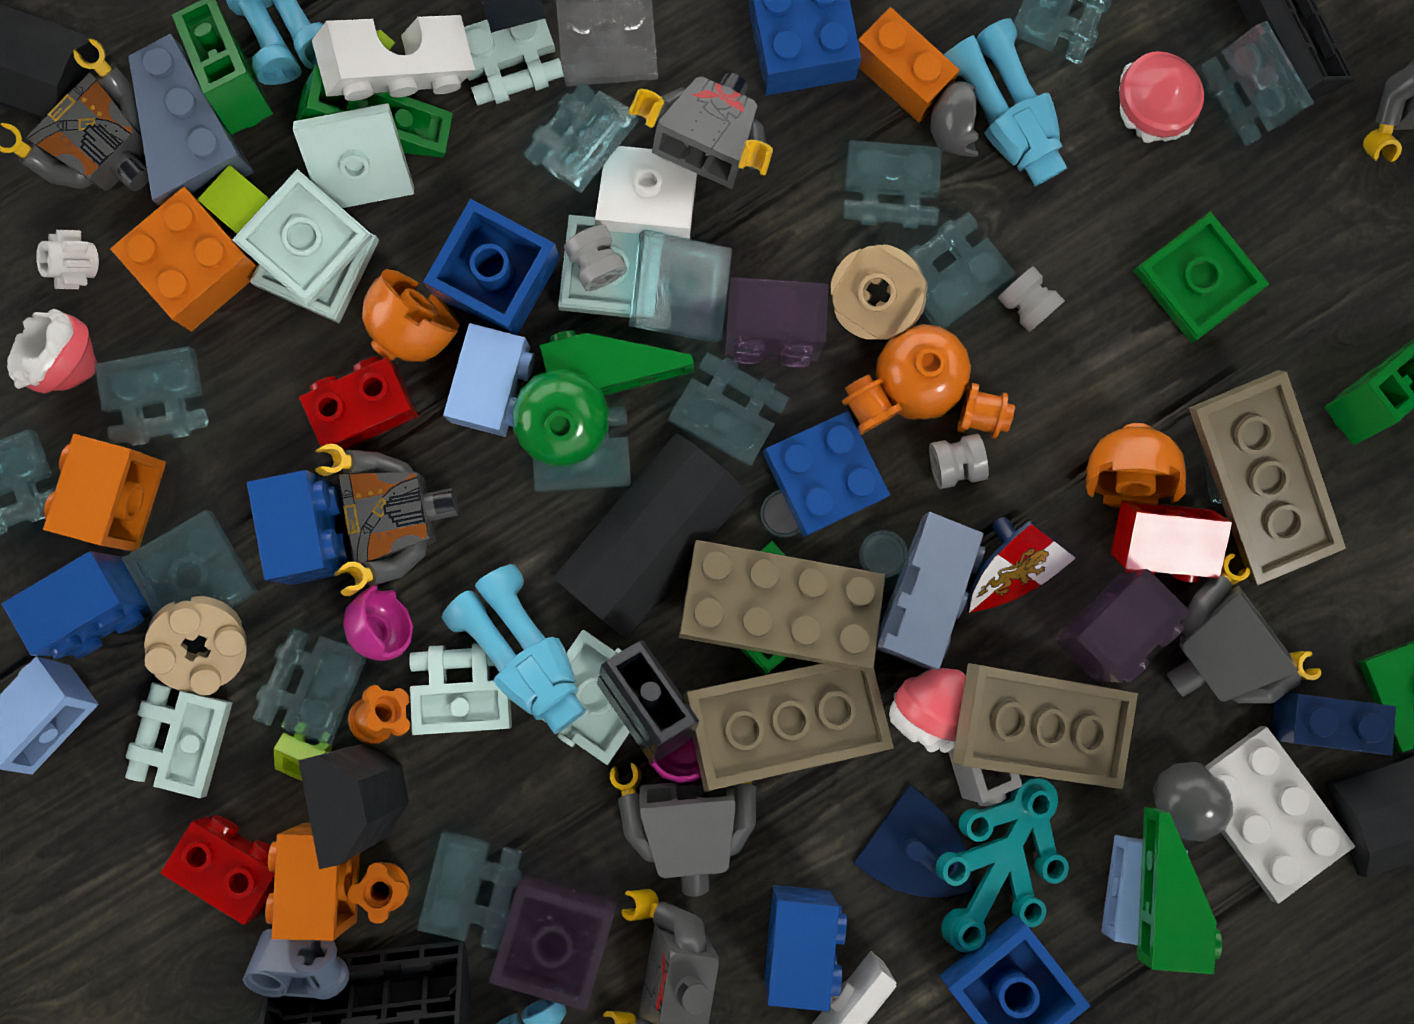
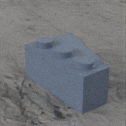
M171 33L128 56L151 196L157 205L161 206L182 187L187 188L196 198H199L228 165H231L243 177L254 173L234 135L230 134L204 96L187 52Z
M932 512L922 516L880 623L876 650L924 669H940L951 642L950 636L955 620L960 617L968 598V592L965 590L970 574H976L985 554L986 548L980 546L984 533Z

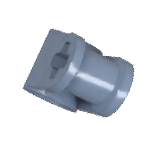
M267 929L261 934L243 977L244 984L250 990L263 996L329 999L345 988L350 973L345 961L336 956L337 947L334 941L271 939L272 929Z

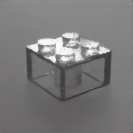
M556 0L561 66L566 87L658 79L652 0Z

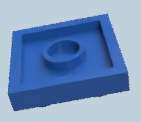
M849 411L774 444L762 452L803 538L891 496Z

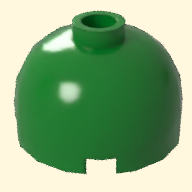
M571 369L551 370L535 375L521 388L513 407V430L520 446L533 459L549 466L570 467L589 459L602 446L609 430V408L602 390L588 376Z

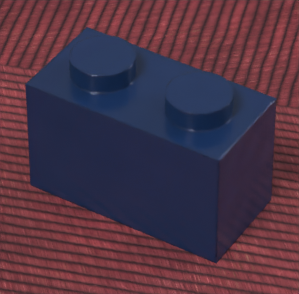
M1287 693L1274 702L1272 734L1277 741L1392 756L1396 706Z

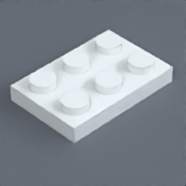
M1257 727L1205 766L1211 774L1225 782L1231 793L1233 817L1226 830L1221 833L1271 901L1279 904L1355 847L1268 727Z

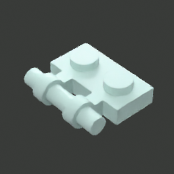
M545 19L493 33L490 31L487 20L464 27L475 71L468 76V79L470 81L486 75L489 81L471 87L477 106L493 100L496 101V104L510 100L508 95L531 87H535L536 91L549 87V81L565 76L559 58L545 63H541L539 59L541 56L556 52ZM526 62L527 69L504 77L501 76L500 70Z
M473 643L472 648L446 650L444 645L430 646L428 651L410 653V669L412 672L429 671V685L410 686L412 735L512 728L510 699L496 686L494 680L490 681V666L495 665L478 643ZM472 667L473 682L447 684V669Z
M152 682L147 700H141L137 714L142 719L136 740L129 743L126 758L130 761L125 778L144 782L149 765L158 767L153 787L196 798L207 797L233 702L206 695H198L194 692L180 691L176 707L174 708L167 705L171 687ZM161 722L170 724L163 750L155 747Z

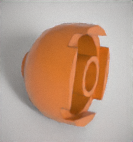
M389 269L384 270L375 279L363 300L362 319L366 331L373 339L371 346L384 358L388 357L390 360H395L397 357L404 361L423 362L435 357L450 344L459 331L457 330L460 327L458 319L442 300L432 294L427 299L424 295L417 292L415 289L420 283L398 271Z
M921 324L910 327L889 339L877 358L876 379H883L884 382L881 386L891 404L894 406L899 403L903 409L899 412V415L907 419H934L942 417L960 402L969 386L971 364L967 349L956 335L940 326Z
M1144 423L1127 424L1122 429H1118L1101 438L1090 454L1086 475L1088 495L1093 498L1096 491L1103 495V504L1120 508L1121 500L1158 504V499L1171 496V504L1177 502L1186 493V471L1183 453L1177 443L1163 432L1155 430Z

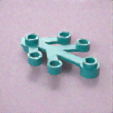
M1040 777L1021 780L1023 786L1012 790L1009 800L981 810L976 808L966 810L960 817L959 828L962 834L976 842L988 839L993 832L994 826L1010 821L1012 823L1005 836L960 853L946 852L937 860V875L952 886L962 885L969 878L971 871L989 865L967 908L953 909L943 919L941 926L942 936L956 950L966 953L977 950L982 946L986 937L983 922L1007 876L1009 877L1014 898L1012 914L1016 915L1028 927H1036L1045 919L1046 907L1041 900L1034 896L1023 845L1030 832L1032 833L1038 855L1034 863L1036 874L1049 883L1057 884L1066 878L1069 871L1067 860L1056 852L1049 821L1056 812L1058 795L1054 786ZM1040 796L1038 805L1033 809L1034 799ZM980 817L981 826L977 831L972 832L971 825L973 821ZM1055 860V869L1048 874L1047 867L1051 861ZM954 862H958V869L955 874L948 876L949 866ZM1033 903V911L1025 917L1026 907ZM969 927H972L969 936L963 940L964 932Z

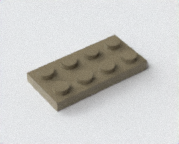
M1277 370L1189 407L1227 519L1232 522L1231 530L1245 568L1248 567L1250 569L1248 576L1250 582L1258 586L1346 549L1286 371Z
M696 540L693 548L679 638L870 672L874 668L886 574Z
M822 663L688 691L683 694L684 703L690 706L699 719V724L693 736V743L704 792L894 749L874 668L868 672Z
M968 663L951 763L965 767L1123 789L1138 693Z

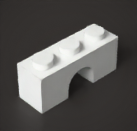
M461 15L417 17L401 35L405 55L392 53L382 45L377 36L373 19L326 21L312 39L326 96L344 95L346 100L356 101L381 92H389L391 97H405L422 89H433L435 94H447L460 89L461 83L475 71Z

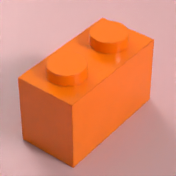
M891 7L858 39L861 53L859 69L918 123L931 112L940 93L948 85L955 82L960 71Z

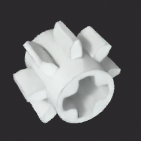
M56 230V234L48 235L49 241H41L39 243L36 255L39 273L43 277H53L55 289H79V285H87V278H94L96 276L99 266L98 252L93 243L81 241V231Z

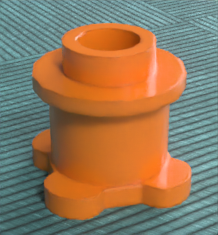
M866 375L845 388L849 396L841 402L844 406H850L860 424L859 428H857L860 435L891 419L903 410L899 403L894 406L891 404L881 386L884 382L882 378L873 381L870 375Z
M971 383L964 396L957 431L964 433L965 429H977L989 432L990 438L996 439L1000 431H1009L1015 405L1008 403L1007 393L1002 392L1000 396L980 392L979 384Z
M372 685L363 692V699L354 703L349 710L348 723L350 730L358 740L369 745L380 744L388 739L391 733L395 736H401L410 728V722L406 718V705L409 703V696L401 688L387 691L382 690L378 685Z
M375 862L367 868V872L360 883H355L349 887L348 899L352 904H359L366 910L371 922L376 924L383 923L389 918V912L400 907L408 897L410 888L408 876L402 868L395 864ZM379 882L387 884L389 895H383L379 891Z

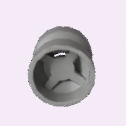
M598 225L583 230L564 244V249L570 261L577 263L580 272L578 277L585 291H593L605 287L618 280L627 272V267L621 255L615 254L611 249L613 240L605 225Z
M1034 266L1022 274L998 297L1007 309H1014L1016 307L1019 309L1017 313L1020 315V324L1029 333L1065 302L1056 290H1048L1046 287L1042 288L1040 286L1043 283V276Z
M978 433L963 436L957 443L950 444L946 440L930 443V463L939 489L954 487L958 481L964 479L972 483L988 479L989 467L986 450Z

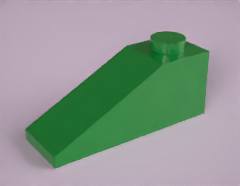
M200 0L172 14L202 92L230 134L233 135L245 128L253 127L262 119L272 115L273 112L264 91L218 1Z
M315 65L302 89L296 121L389 103L403 152L406 154L442 158L446 153L453 113L407 96L391 97L389 92L374 93L368 98L356 101H348L344 95L326 96L319 66Z
M575 330L556 333L549 337V343L540 345L546 372L560 369L574 370L588 376L602 390L604 396L694 373V363L691 354L589 333L577 335Z
M1414 339L1347 387L1324 407L1332 417L1335 426L1344 433L1353 446L1398 423L1414 408Z
M1144 807L1137 960L1152 970L1214 975L1215 960L1220 958L1222 952V937L1219 929L1216 928V919L1170 813L1153 807Z

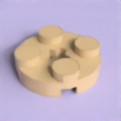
M890 245L868 246L850 253L841 261L831 281V295H833L834 312L838 321L849 332L864 339L889 340L913 327L925 308L928 283L923 276L920 266L909 254ZM884 279L889 284L887 292L891 296L887 303L879 301L876 306H873L869 302L872 294L867 291L868 285L871 282L879 285Z
M196 596L191 597V601H181L175 604V601L169 603L154 615L148 626L144 642L145 666L148 671L171 688L184 692H195L202 696L213 694L220 686L228 683L237 675L245 661L247 638L242 627V621L237 612L230 606L211 597ZM198 635L206 638L205 647L208 650L204 653H190L187 651L188 646L182 643L185 638L194 641Z

